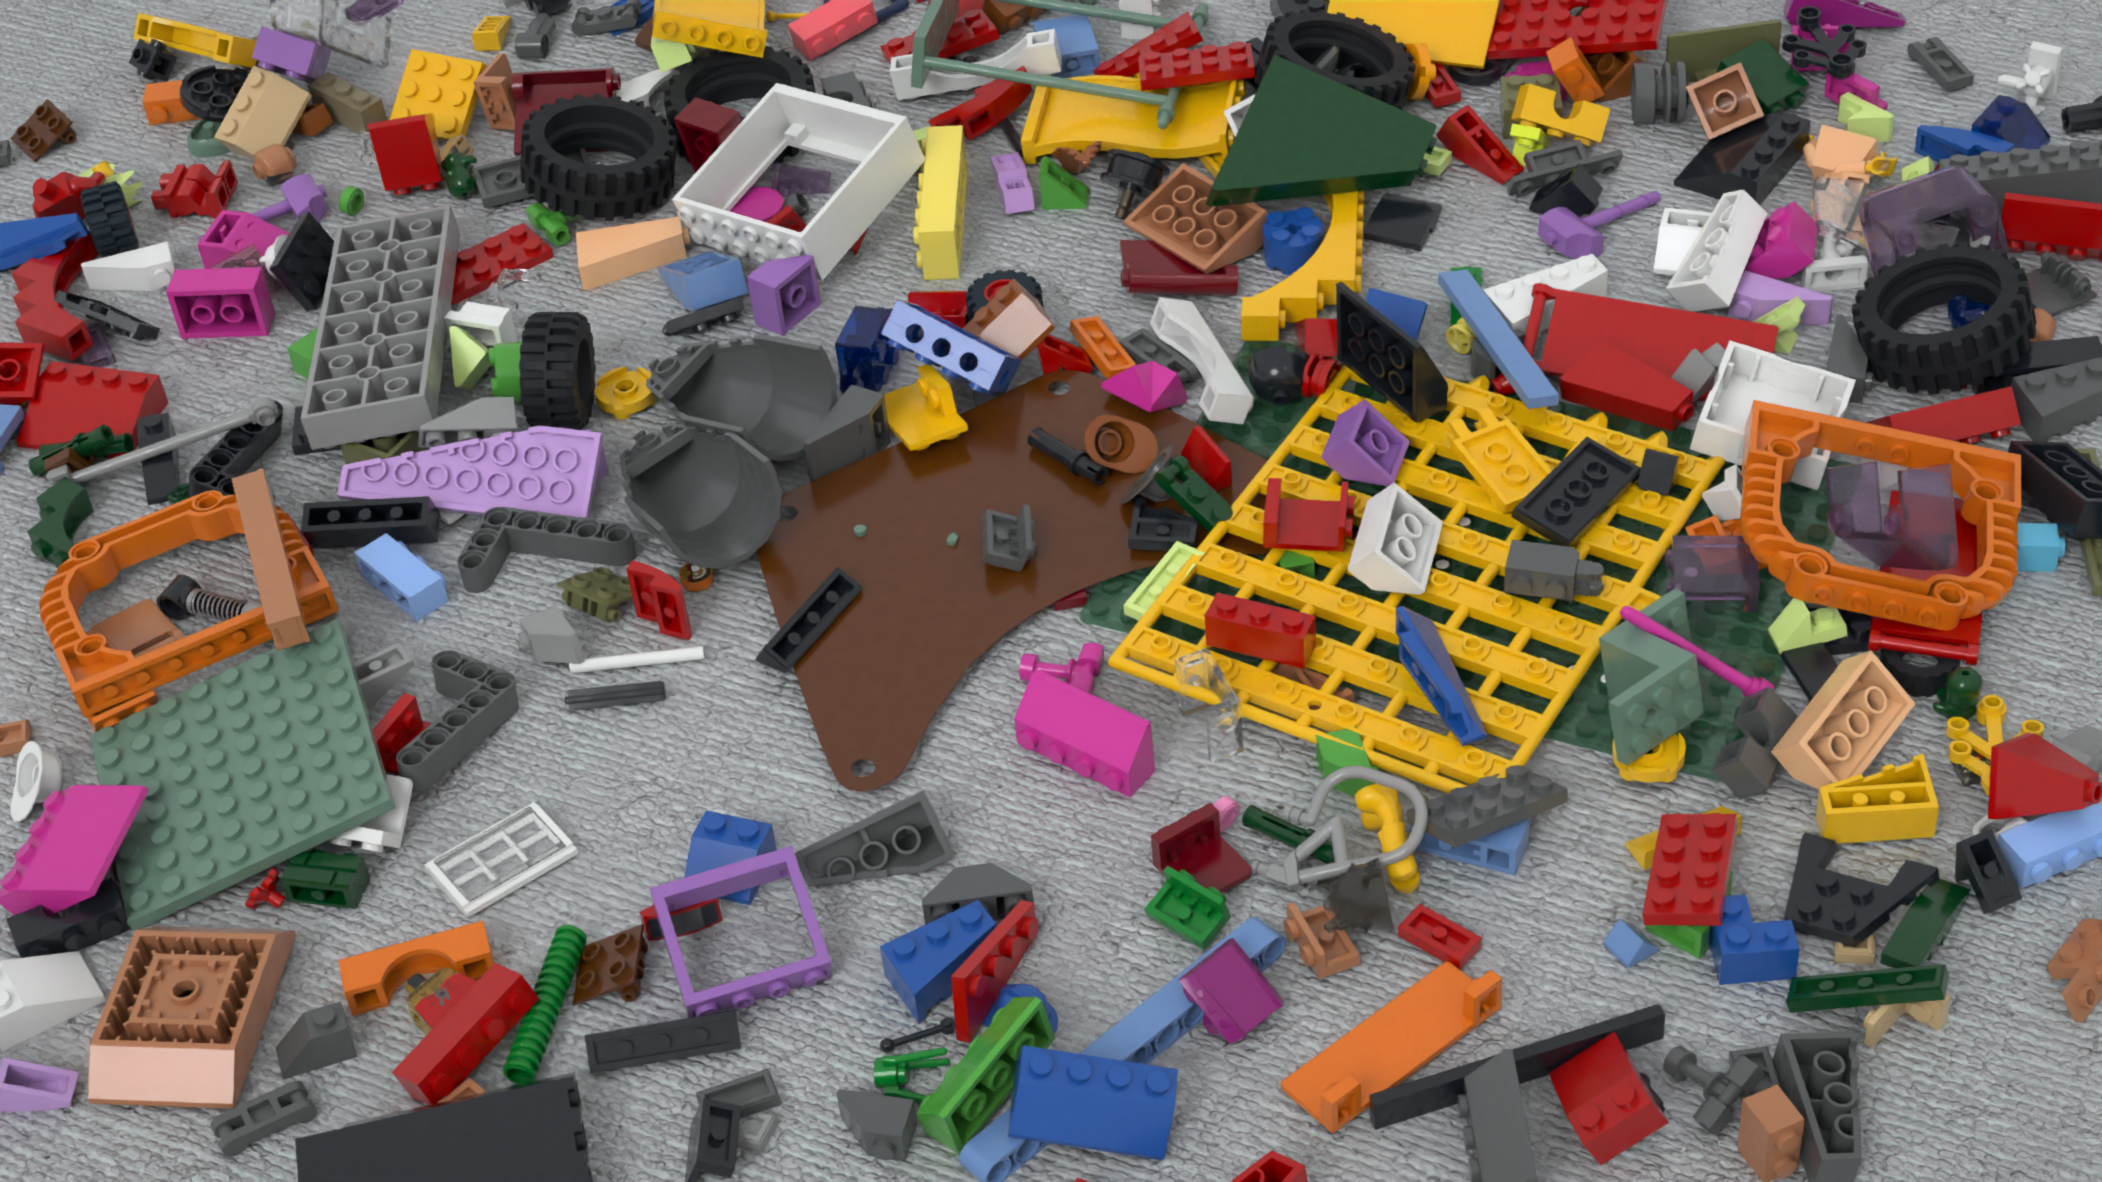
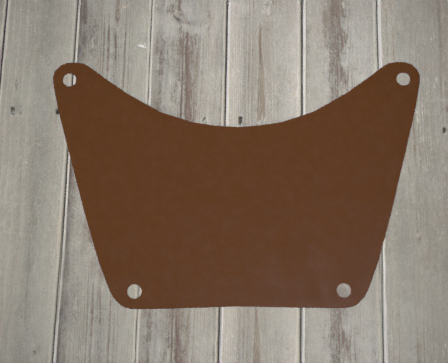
M1058 370L1037 377L960 414L959 416L967 423L968 430L960 433L954 439H943L932 443L926 449L910 451L903 442H900L782 494L781 507H794L797 510V515L789 521L778 520L768 541L757 550L779 628L781 629L837 566L863 587L793 666L818 739L833 774L840 785L848 790L864 792L878 789L899 777L906 768L935 713L969 666L1005 633L1035 613L1070 594L1134 570L1156 566L1168 551L1129 549L1128 546L1136 497L1146 499V505L1159 510L1164 506L1174 510L1179 515L1192 517L1173 498L1155 502L1137 494L1128 502L1121 504L1120 500L1146 471L1133 474L1108 468L1109 474L1107 478L1099 473L1096 474L1105 482L1099 486L1094 485L1082 475L1076 476L1068 471L1067 466L1035 447H1031L1027 442L1028 435L1030 434L1039 439V436L1031 432L1032 429L1040 427L1075 450L1086 452L1084 434L1089 423L1101 415H1115L1149 428L1156 437L1158 454L1165 446L1170 443L1173 444L1171 454L1175 457L1181 455L1194 426L1199 424L1167 408L1148 412L1102 389L1101 385L1105 380L1092 374L1075 370ZM1063 381L1069 384L1070 389L1065 394L1055 395L1048 390V387L1053 382ZM1199 425L1231 460V486L1217 491V493L1232 505L1267 460ZM1258 493L1249 505L1265 510L1266 495ZM1023 504L1029 505L1031 518L1034 519L1032 541L1036 543L1033 558L1026 560L1021 572L983 563L982 516L985 510L990 509L1017 516ZM1199 523L1195 549L1198 548L1209 534ZM861 524L865 525L867 529L866 535L856 536L853 530L854 527ZM1358 527L1357 532L1352 535V539H1351V538H1347V539L1354 540V539L1356 538L1357 534H1358L1359 527ZM953 532L959 535L956 545H946L949 534ZM1228 533L1217 544L1244 555L1268 554L1272 549L1263 548L1262 544ZM861 759L871 760L875 764L874 772L865 777L854 775L851 767L856 761Z

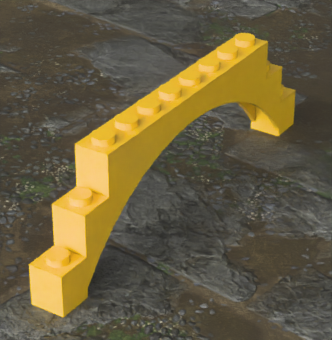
M1364 191L1322 195L1332 217L1325 239L1312 257L1288 278L1259 294L1242 298V341H1279V329H1285L1286 322L1296 323L1305 318H1317V311H1323L1324 305H1336V284L1339 282L1344 283L1355 293H1361Z

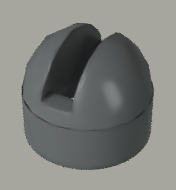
M799 191L792 193L785 199L784 206L787 207L790 204L800 216L809 211L808 202Z

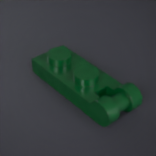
M1175 456L1169 462L1168 468L1163 467L1155 474L1156 483L1194 519H1197L1198 523L1209 533L1218 522L1229 520L1232 517L1231 505L1190 468V464L1184 456ZM1176 477L1183 482L1182 485L1176 481Z

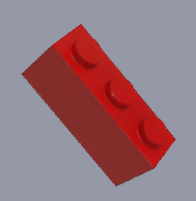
M1218 592L1205 613L1206 645L1302 669L1305 668L1316 647V621L1314 615Z

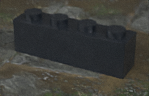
M2098 336L2030 342L2031 347L2026 353H2018L2020 360L2014 366L2007 364L2003 367L2004 373L1996 378L1990 375L1983 379V384L1975 387L1972 383L1970 385L1975 395L2011 387L2012 379L2016 376L2102 357V344Z
M429 496L304 503L301 533L313 549L366 546L386 533L397 542L402 541L404 544L438 542L440 513Z

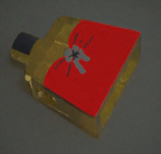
M448 967L441 968L429 979L420 973L414 974L406 984V991L409 993L406 1002L412 1020L426 1036L477 981Z

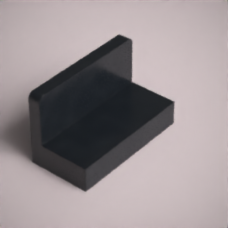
M703 1098L690 1127L685 1182H695L700 1172L731 1178L736 1164L741 1106Z

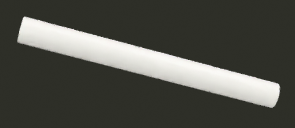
M704 646L586 658L584 662L579 664L569 663V668L572 674L705 659Z

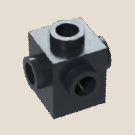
M139 39L129 63L138 69L137 74L150 80L155 77L167 82L178 57L166 50V44L156 39H151V42Z

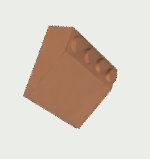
M1183 163L1123 223L1128 228L1208 274L1222 268L1224 265H1229L1254 254L1263 245V225L1266 222L1267 211L1254 203L1214 207L1206 205L1214 180Z

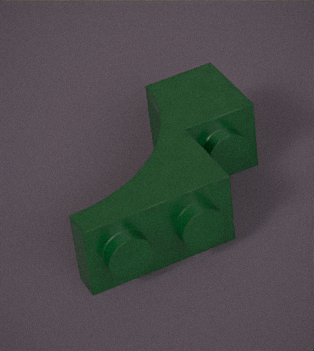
M66 477L36 498L41 510L39 515L42 521L27 531L32 542L31 550L39 559H46L53 563L57 568L69 559L68 552L75 545L73 538L78 527L94 512L86 488Z

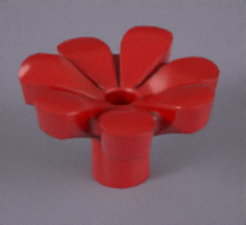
M274 867L262 881L261 888L256 886L250 892V898L245 902L244 906L256 909L258 905L267 901L278 909L284 903L286 897L275 890L280 878L278 877L279 872Z

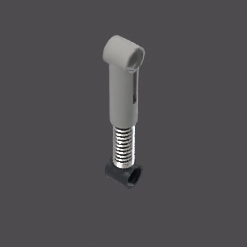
M180 574L170 582L156 600L159 609L166 616L175 620H181L187 614H196L223 622L262 606L259 600L254 599L247 602L227 597L226 595L203 591L194 579ZM338 613L331 614L306 625L309 632L320 625L338 618L344 628L347 642L355 633L352 623Z

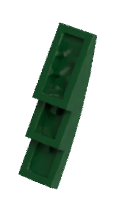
M1939 879L1932 887L1927 885L1895 929L1881 953L1880 963L1891 968L1924 966L1926 960H1931L1939 944L1943 945L1968 900L1971 890L1943 879Z

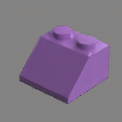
M803 255L768 260L747 276L755 324L781 336L785 335L821 305L814 256Z
M1364 399L1338 415L1321 458L1343 479L1390 486L1396 479L1410 441Z

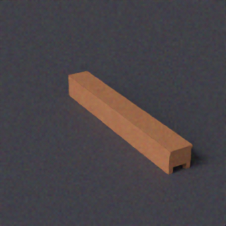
M261 468L257 471L232 478L266 624L272 632L276 650L279 651L304 642H310L273 494L264 470Z

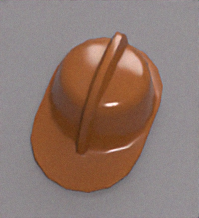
M1105 414L1096 417L1089 423L1084 434L1085 449L1091 459L1105 467L1121 472L1136 474L1146 471L1158 455V443L1155 435L1149 428L1115 415Z

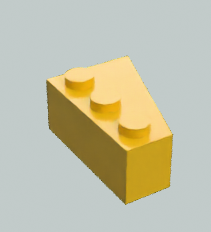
M1924 754L1913 756L1912 762L1897 767L1893 764L1883 766L1881 772L1867 777L1858 774L1819 787L1816 821L1820 836L1835 840L1836 844L1934 837L1939 805Z

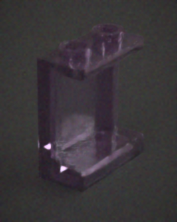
M1672 536V548L1665 549V570H1671L1672 577H1666V594L1675 588L1685 593L1686 600H1742L1743 612H1757L1759 599L1758 561L1751 554L1750 546L1745 543L1742 536Z

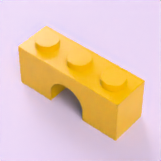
M1530 83L1520 86L1511 120L1520 122L1519 125L1546 130V135L1552 138L1563 139V136L1572 138L1573 141L1580 139L1583 147H1590V144L1601 143L1610 108L1585 100L1573 103L1570 115L1563 119L1557 115L1554 109L1556 91Z

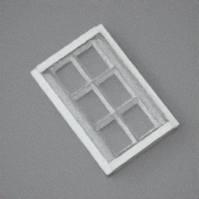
M533 802L427 862L424 866L432 879L459 910L469 918L579 853L567 835L538 804Z

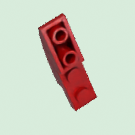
M1024 66L1016 69L1017 71L1027 72ZM995 79L975 89V98L928 120L929 126L963 125L964 136L970 141L1007 118L1028 97L1032 87L1030 84Z

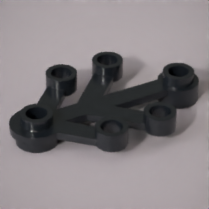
M1814 6L1801 7L1798 10L1797 24L1801 30L1810 32L1816 42L1800 38L1795 34L1785 35L1782 48L1787 52H1794L1793 65L1798 68H1806L1812 64L1826 68L1827 73L1837 79H1844L1854 74L1856 64L1853 61L1856 58L1865 56L1867 47L1865 41L1854 40L1855 26L1851 24L1840 25L1837 34L1830 41L1820 26L1821 10ZM1849 42L1848 50L1845 53H1838L1843 44ZM1809 51L1825 55L1826 58L1813 55Z

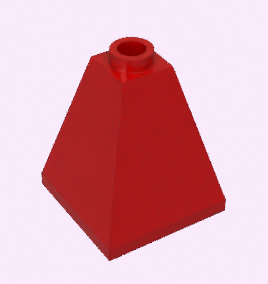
M2028 732L1991 747L1988 819L1997 820L2079 810L2098 804L2102 798V783L2099 782V774L2035 733Z

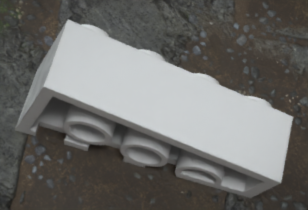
M1744 189L1724 193L1666 287V290L1691 312L1729 307L1767 212Z

